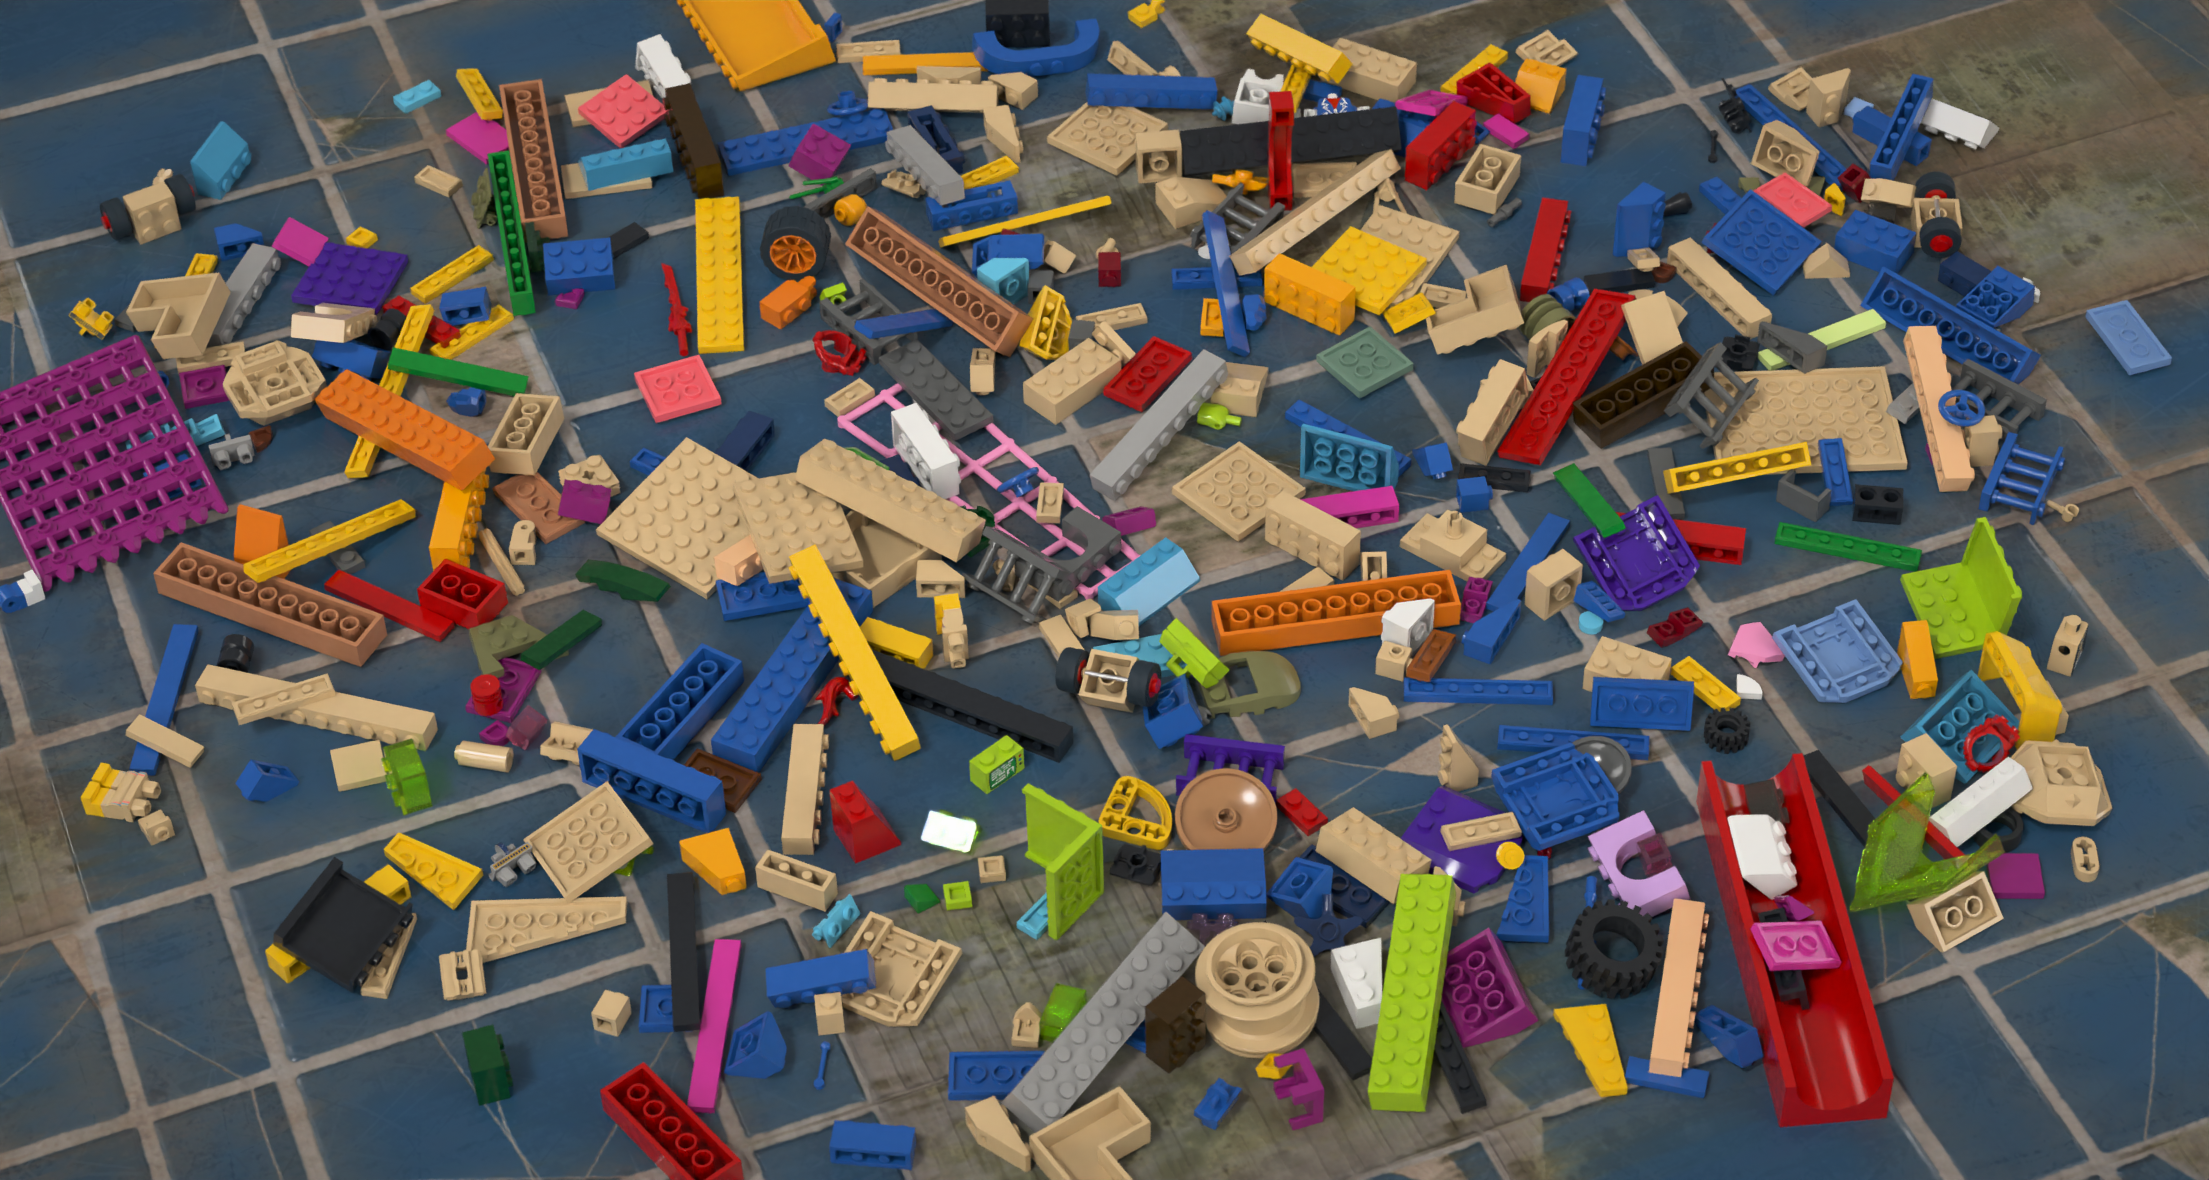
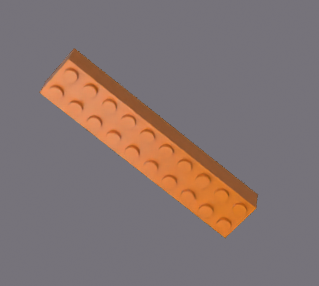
M348 369L340 373L329 386L324 388L314 398L324 416L330 421L461 491L495 460L483 439Z
M1451 570L1214 600L1211 605V621L1220 656H1225L1230 653L1263 651L1381 635L1383 632L1381 620L1387 610H1391L1396 603L1415 600H1435L1433 628L1459 625L1461 603Z

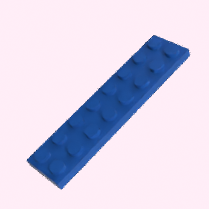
M879 108L719 142L718 150L728 176L790 163L795 150L813 123L850 144L849 150L885 143L887 132L894 129L885 109Z

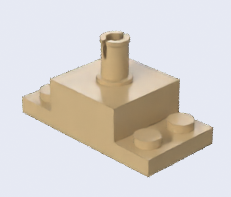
M1447 510L1439 519L1427 513L1400 540L1401 548L1444 570H1451L1453 575L1465 581H1468L1469 576L1487 580L1506 560L1505 552L1486 543L1487 529L1463 518L1462 513L1458 514V511Z

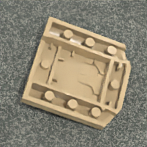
M870 911L844 953L863 949L869 951L874 959L876 988L870 989L865 993L843 994L841 996L842 1007L888 1027L918 1026L961 957L962 950L940 939L935 943L894 926L893 920Z

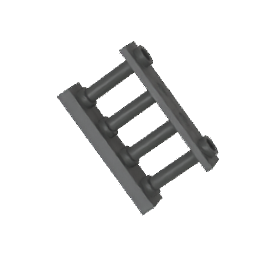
M1239 183L1235 189H1231L1228 192L1227 197L1212 213L1223 218L1227 216L1251 229L1249 233L1243 234L1225 224L1227 235L1239 241L1236 246L1229 245L1230 253L1233 254L1281 220L1284 215L1285 205L1277 202L1272 208L1266 209L1243 197L1244 184ZM1239 204L1263 218L1260 221H1254L1233 209ZM1203 222L1199 226L1196 225L1191 232V248L1193 249L1202 241L1207 243Z
M861 279L859 280L860 293L838 305L833 304L827 298L819 302L821 319L834 331L848 335L852 340L851 343L857 346L856 349L858 351L861 348L866 350V359L873 365L879 363L883 347L904 336L910 341L918 340L917 332L887 336L876 340L869 339L855 330L854 326L857 320L867 319L876 313L881 314L883 317L903 314L881 295L873 285ZM863 301L870 305V307L851 317L843 313Z
M1721 342L1704 353L1664 409V412L1670 417L1678 412L1680 414L1683 413L1706 435V438L1700 445L1702 449L1711 444L1715 446L1722 440L1723 431L1745 400H1748L1755 393L1754 387L1759 382L1757 378H1754L1744 383L1722 361L1723 358L1721 356L1727 348ZM1716 367L1739 390L1734 398L1712 377L1711 370ZM1702 383H1706L1728 405L1723 413L1701 392L1700 385ZM1695 398L1717 420L1713 428L1690 407V399Z
M1970 359L1963 363L1961 381L1952 390H1964L1970 385L1980 390L1976 395L1982 401L1988 396L1999 400L1990 411L1985 409L1984 416L1995 415L1997 424L2002 427V438L2000 440L2005 441L2008 432L2017 434L2019 425L2028 416L2037 421L2044 417L2047 399ZM1956 397L1955 404L1959 402L1960 397ZM1967 400L1969 409L1978 414L1976 404L1971 400ZM2008 406L2020 411L2010 421L1998 416Z
M986 526L982 535L990 539L988 542L990 545L975 575L962 573V576L968 581L967 586L976 591L983 590L1023 614L1022 619L1031 624L1047 620L1038 614V611L1053 581H1057V579L1067 581L1071 572L998 528ZM1004 547L1008 550V556L993 586L983 581L998 549ZM1021 557L1026 560V568L1010 597L1001 592L1016 560H1019ZM1041 569L1044 571L1043 575L1045 578L1028 608L1019 601L1035 570Z

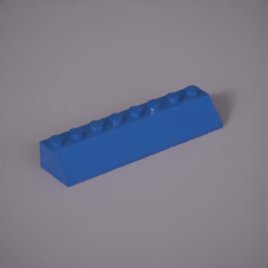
M1884 266L1860 305L1868 311L1874 309L1882 319L1907 332L1909 326H1936L1937 333L1942 338V353L1961 364L1970 359L2016 384H2020L2030 375L2041 357L2035 351Z

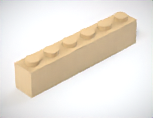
M875 78L874 82H869L868 108L870 110L884 108L885 111H911L932 105L936 112L983 113V108L998 106L999 87L994 85L993 81H981V84H972V81L962 80L960 84H951L950 80H938V83H930V80L918 79L917 83H908V79H896V82H887V79Z
M1691 237L1669 246L1667 264L1676 266V273L1743 336L1753 339L1758 336L1760 322L1771 323L1772 313L1770 310L1765 308L1754 295H1751L1740 282L1735 280L1727 270L1720 266Z
M823 724L793 725L781 837L783 854L814 855L815 844L820 842V831L816 827L821 825L822 812L818 810V807L823 806L824 799L823 791H820V787H825V772H822V768H827V753H824V749H829V735L824 734Z

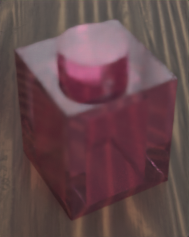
M527 705L510 724L505 736L514 745L526 750L543 731L548 719Z

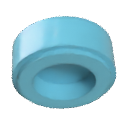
M1590 611L1584 612L1579 617V629L1586 634H1597L1603 628V619Z

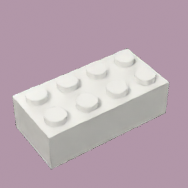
M917 403L892 411L893 446L904 462L909 464L911 472L919 479L921 486L928 491L936 493L937 496L943 499L958 495L959 484L961 483L958 473V467L960 466L959 458L956 453L953 454L950 451L946 439L940 437L936 425L930 423L926 411H922Z

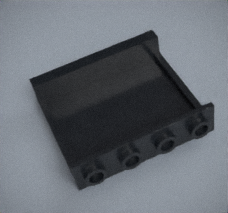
M334 857L274 932L273 945L353 993L357 986L362 987L369 976L368 972L373 966L376 968L384 957L383 952L387 947L392 948L401 929H406L411 924L414 918L412 915L413 904L409 902L406 907L400 905L344 871L343 861Z

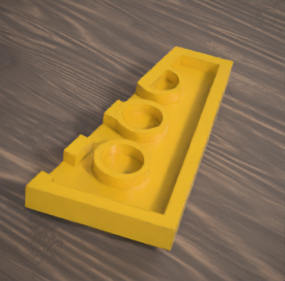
M399 832L384 848V854L389 860L453 910L483 877L481 868Z
M1598 1004L1554 1009L1553 1016L1555 1020L1562 1026L1563 1034L1567 1041L1570 1040L1573 1045L1574 1053L1578 1060H1581L1584 1064L1585 1072L1599 1096L1627 1095L1628 1088L1607 1005Z

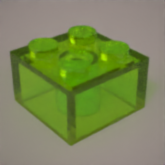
M413 739L383 747L385 757L381 758L384 772H388L387 775H384L387 787L394 790L391 796L395 807L400 806L403 815L432 807L426 772Z

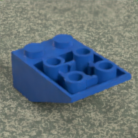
M991 235L974 243L972 273L978 279L977 268L993 258H1026L1029 260V270L1038 268L1044 264V235Z
M1997 266L1956 307L1995 328L2020 318L2033 305L2035 286Z

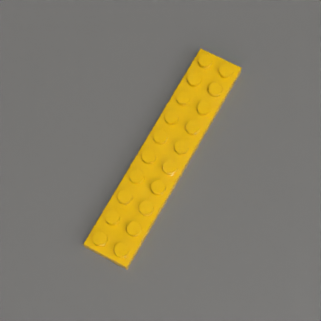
M739 197L695 199L699 354L744 351Z

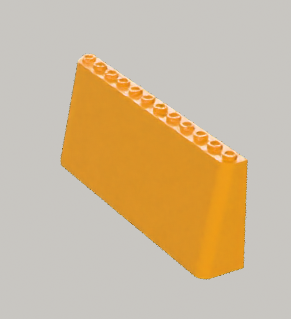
M676 0L679 7L684 6L682 10L687 19L690 18L694 30L699 29L697 31L702 42L706 41L705 45L709 53L714 52L713 57L718 66L722 65L720 67L726 78L730 77L728 79L734 90L738 89L739 92L836 62L826 33L819 24L815 25L798 0Z

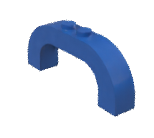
M1096 18L1076 21L1074 42L1062 46L1029 50H1011L1003 47L997 41L994 31L973 33L972 50L977 61L985 69L995 74L1021 72L1033 77L1072 72L1087 66L1095 58L1098 51L1099 25Z

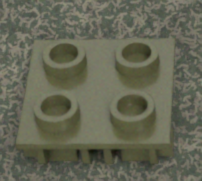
M485 168L483 176L478 178L477 192H474L471 198V205L474 206L473 219L476 220L477 229H480L481 224L493 226L497 222L488 168Z

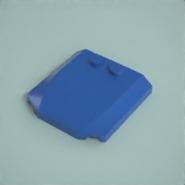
M1571 742L1493 769L1491 773L1497 794L1508 811L1514 813L1521 831L1531 847L1538 851L1618 823L1619 820L1617 791L1595 758L1587 752L1585 754L1580 753L1574 749L1575 745Z

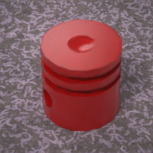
M489 674L476 677L470 684L475 711L483 716L497 714L503 708V697L499 679Z

